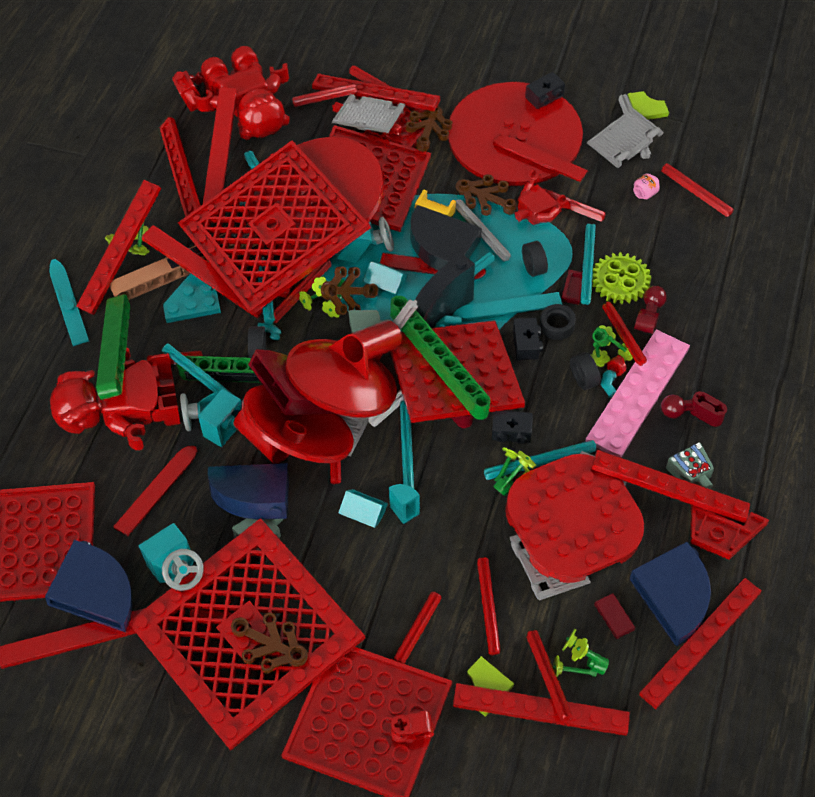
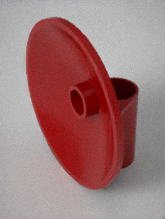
M386 320L350 333L338 341L328 339L304 341L293 347L287 356L285 363L287 376L302 396L327 411L343 416L361 418L380 415L393 405L397 395L396 382L390 371L380 362L382 354L395 350L400 346L402 341L401 331L394 322Z
M263 385L253 387L245 394L242 401V410L234 419V427L273 464L281 463L289 455L312 462L334 463L345 459L350 454L354 445L350 428L338 414L284 415Z

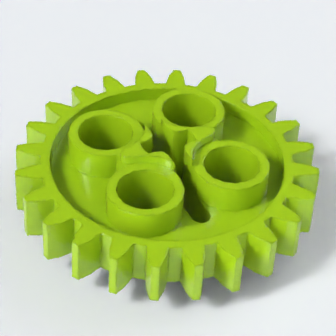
M621 252L619 256L612 253L611 258L605 255V260L600 258L599 263H595L592 286L596 287L595 292H601L600 297L607 296L606 301L612 298L613 303L620 300V303L623 304L624 300H626L630 304L631 299L637 302L638 297L643 298L644 292L650 287V269H646L647 264L641 265L642 259L636 261L635 255L629 258V253L625 256H622Z

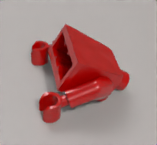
M179 71L172 80L190 112H193L197 109L195 96L201 97L195 84L200 85L203 82L202 74L197 72L193 76L188 74L187 71Z
M535 170L529 173L531 180L530 182L527 181L518 198V211L515 212V218L519 222L527 219L532 225L552 222L562 211V208L565 209L570 206V202L566 199L565 195H560L556 201L538 184L534 185V183L541 181L540 173H538L537 177L533 178L536 174Z

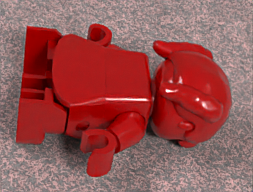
M242 46L237 48L231 56L232 67L236 73L229 75L226 65L218 57H211L202 64L201 74L207 96L203 98L195 96L199 111L207 112L213 108L217 109L219 88H236L237 97L234 115L239 117L238 126L241 138L249 140L251 137L264 138L275 134L282 126L289 124L290 118L285 114L282 102L273 95L278 91L280 84L289 80L287 63L283 64V68L279 70H274V67H270L271 75L265 80L262 67L258 62L255 52L248 46Z
M126 347L122 394L104 400L99 398L95 386L89 381L95 375L93 370L70 371L59 375L57 386L53 389L50 397L52 417L65 431L80 434L84 429L95 427L99 423L100 414L102 413L105 425L109 427L111 432L127 437L129 446L132 449L142 450L144 448L143 441L140 437L136 436H143L146 433L144 425L152 423V419L153 422L164 421L166 426L180 424L169 353L151 356L147 361L141 360L135 364V361L132 359L128 361L131 354L130 349Z

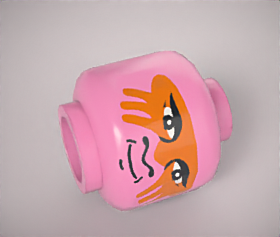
M644 174L634 182L633 191L635 195L645 200L651 198L659 191V180L656 176Z

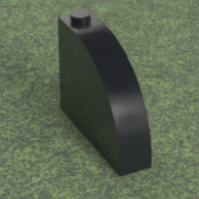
M417 205L412 214L410 229L412 247L421 260L438 271L462 253L467 258H470L481 241L482 228L419 205Z
M462 253L443 266L421 289L415 299L418 302L416 304L418 306L416 311L431 328H435L436 322L444 316H452L458 308L473 301L475 264Z

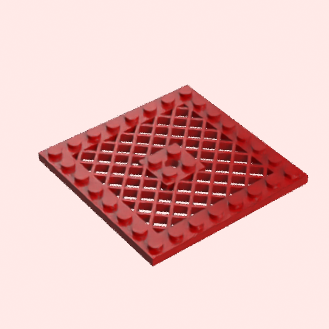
M293 141L287 143L178 222L182 230L251 315L262 309L371 228L365 218ZM283 171H289L288 175H282ZM275 181L274 185H268V182ZM280 181H287L286 185H280ZM292 181H298V185H291ZM296 191L295 196H289V192ZM308 191L307 196H301V192ZM254 192H260L259 196H253ZM266 192H272L271 196H265ZM284 192L283 196H277V193ZM240 202H246L245 206H239ZM258 202L257 206H251V203ZM263 202H270L269 206H263ZM287 202H293V206H286ZM299 202H305V206H298ZM311 202H317V206H310ZM232 212L230 217H225V213ZM237 212H243V216L236 217ZM249 212H255L254 217H248ZM296 213H303L302 217H296ZM308 213H315L314 217H308ZM320 213H327V216L320 217ZM211 223H217L216 227H210ZM223 223H229L228 227H222ZM240 223V227H234V224ZM272 223H277L274 227L269 228ZM306 223H313L312 228H305ZM318 223H325L324 228H317ZM330 223H337L336 228H329ZM220 233H226L225 238H219ZM232 233H238L237 238H231ZM243 234H250L249 238H243ZM291 234H298L297 239L291 238ZM303 234H310L309 239H302ZM322 234V238L315 239V235ZM229 244H235L234 249H228ZM241 244H247L246 249H240ZM253 244H259L258 249H252ZM283 245L282 249H276V246ZM295 245V248L288 249V246ZM301 245H307V250H300ZM238 255H244L243 260H237ZM250 255H256L255 260H249ZM262 255H268V259L261 260ZM274 255L280 256V260H273ZM286 256H293L292 260H285ZM247 266H253V270L246 271ZM259 266H266L265 271H258ZM271 266H277V271H270ZM263 277L262 282H256V278Z
M261 518L203 563V575L195 587L185 591L171 588L128 622L230 751L366 638L362 631ZM251 556H261L260 564H250ZM267 557L273 565H265V558ZM246 558V564L240 563ZM235 569H245L244 577H234ZM249 570H259L258 578H248ZM264 570L274 571L273 579L263 578ZM230 571L229 577L224 576ZM278 571L285 579H277ZM197 572L187 575L181 580L180 584L191 582ZM228 582L227 591L217 590L218 583ZM233 583H243L242 591H232ZM213 584V590H206ZM247 584H257V591L246 592ZM262 584L272 585L271 593L261 592ZM287 585L286 594L276 593V586ZM291 586L298 594H290ZM202 595H212L211 603H201ZM216 596H226L225 605L215 604ZM197 597L196 603H189ZM231 597H241L240 605H230ZM245 598H255V606L250 602V600L247 603H245ZM260 598H269V607H259ZM275 599H285L284 608L274 607ZM289 600H300L299 609L288 608ZM304 601L311 609H303ZM185 608L195 609L194 617H184ZM200 609H209V617L199 618ZM180 610L179 616H173ZM214 610H224L223 619L213 618ZM229 611H235L228 617ZM260 612L283 613L282 622H276V627L281 628L280 640L284 644V642H289L282 632V625L287 622L288 614H298L297 623H293L296 628L298 645L299 643L310 644L306 663L299 667H275L273 670L276 671L275 681L264 680L265 673L262 671L261 665L237 664V656L239 655L242 659L244 650H253L259 648L262 644L247 636H235L232 632L231 624L236 618L246 619L252 629L270 637L268 627L264 624L263 616ZM302 614L313 615L312 624L301 623ZM317 616L324 622V624H316ZM269 617L266 621L268 623L272 622V617ZM168 622H178L177 631L167 630ZM183 622L193 623L191 632L182 631ZM198 623L207 624L206 632H196ZM212 624H219L216 627L219 633H211ZM243 626L238 627L237 631L241 632ZM301 629H311L310 638H300ZM315 630H326L325 639L315 638ZM167 636H176L175 644ZM181 637H190L189 646H179ZM196 637L205 638L204 647L194 646ZM210 638L220 639L219 648L209 647ZM225 640L232 648H224ZM314 644H322L315 651H313ZM179 651L188 652L187 660ZM193 652H203L202 662L192 661ZM274 652L263 656L262 661L266 659L267 656L280 657L284 654L280 652ZM208 653H218L217 662H207ZM223 654H233L232 663H222ZM247 654L245 658L251 659L253 655ZM295 654L293 656L294 659L301 657L300 654ZM265 664L264 668L269 669L272 665ZM192 667H201L200 676ZM206 667L216 668L215 677H205ZM221 668L231 669L230 678H220ZM245 669V679L234 678L235 670ZM261 670L260 680L249 679L250 671ZM280 672H288L280 679ZM205 682L214 683L213 691L209 689ZM229 683L228 693L217 692L218 684ZM244 684L243 694L232 693L233 685ZM259 685L258 695L247 694L248 686ZM264 686H271L263 693ZM218 698H227L226 707L222 705ZM231 699H242L241 709L230 708ZM247 700H254L246 707Z

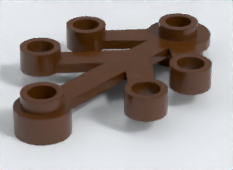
M437 106L435 111L426 110L421 113L412 111L410 113V121L406 123L405 128L407 132L412 133L425 127L422 136L416 142V149L425 152L429 150V136L432 129L440 140H448L449 132L447 130L452 129L453 122L442 116L443 110L439 106ZM427 117H428L427 120L418 122L419 119H423V118H427ZM435 120H438L442 124L443 129H441L438 126Z
M487 174L481 180L471 182L467 179H462L456 183V190L460 195H464L469 209L476 207V199L471 196V193L477 195L482 215L488 216L491 214L492 207L490 204H487L486 200L503 206L505 214L512 215L517 211V203L514 199L505 200L493 195V193L508 191V182L500 181L497 186L476 188L493 184V176Z
M336 267L333 279L324 282L321 286L322 297L333 302L337 315H345L347 313V306L342 304L337 294H340L348 304L349 311L354 310V308L355 310H361L360 305L356 304L350 295H363L366 298H375L378 295V287L375 284H365L363 287H350L354 280L360 276V269L358 267L349 268V276L341 287H337L342 278L346 277L347 269L345 267Z
M266 613L263 617L270 637L250 628L247 620L244 618L233 620L231 629L235 636H247L265 645L253 650H244L242 659L246 664H251L255 661V658L274 652H280L284 655L272 660L269 658L264 659L261 662V668L264 673H271L275 667L288 663L294 667H299L306 663L308 659L307 650L303 646L298 645L295 636V626L292 622H285L282 625V632L287 636L289 646L281 643L276 627V616L273 613ZM272 617L274 620L268 623L266 619ZM243 626V631H237L238 627ZM290 626L292 627V630L290 632L285 631V628ZM247 654L253 655L251 659H246L245 656ZM295 654L301 655L299 659L293 658ZM266 663L272 665L269 669L264 668Z

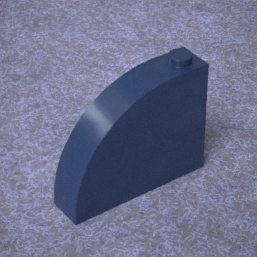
M287 463L208 467L211 496L215 503L223 510L248 519H287L289 487Z
M74 540L45 595L47 605L126 632L133 606L130 583L124 569L114 557L102 549L92 546L87 541L80 542Z
M686 542L632 570L630 581L675 646L678 647L686 642L702 624L711 595L709 577L697 550Z

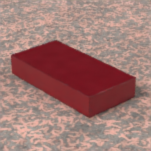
M569 269L562 294V302L580 304L583 272Z
M613 593L595 602V607L616 639L635 630V626Z

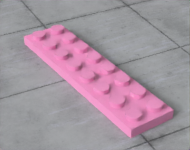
M656 329L642 351L647 362L643 366H639L636 362L634 363L586 437L585 442L593 440L596 448L621 458L688 352L690 345Z

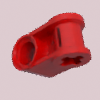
M428 711L398 715L392 719L391 737L396 742L425 740L434 736L431 715Z

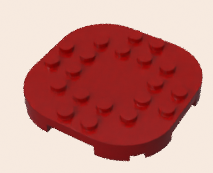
M573 454L524 473L510 488L506 502L508 523L514 527L530 556L529 561L533 567L547 578L550 576L559 579L563 583L585 580L586 576L618 562L622 564L630 559L642 540L644 520L640 509L622 480L591 469L595 456Z

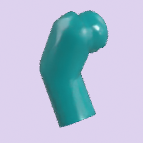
M446 315L436 322L435 328L461 325L462 319L461 317Z
M258 323V326L265 327L266 333H271L270 338L272 340L280 339L281 330L274 324Z
M607 370L603 373L601 386L611 398L616 392L612 382L617 377L615 371Z

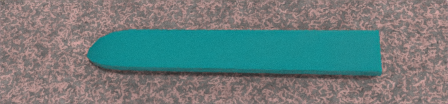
M53 259L50 263V277L72 345L76 346L88 342L89 339L79 309L76 307L77 303L66 270L58 260Z
M559 292L481 302L464 305L458 308L453 316L461 317L462 320L541 310L553 304H562Z

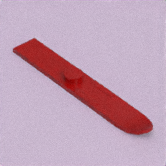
M498 136L493 139V142L499 147L581 182L588 171L512 137Z
M382 253L380 263L394 269L434 275L438 272V270L430 267L420 258ZM486 269L477 273L474 279L483 277L486 274Z
M187 446L182 448L113 527L128 537L191 464L197 454V447Z

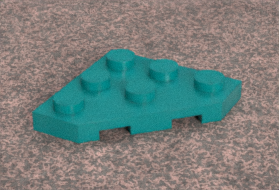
M191 273L163 304L166 323L221 313L217 291Z

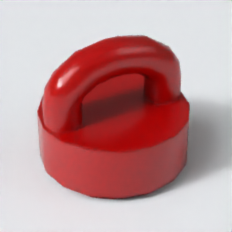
M621 355L613 357L607 363L608 370L615 371L617 377L626 371L625 360Z

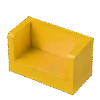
M427 190L422 191L415 203V208L419 205L453 217L456 212L455 200H452L449 206L439 204L427 199Z

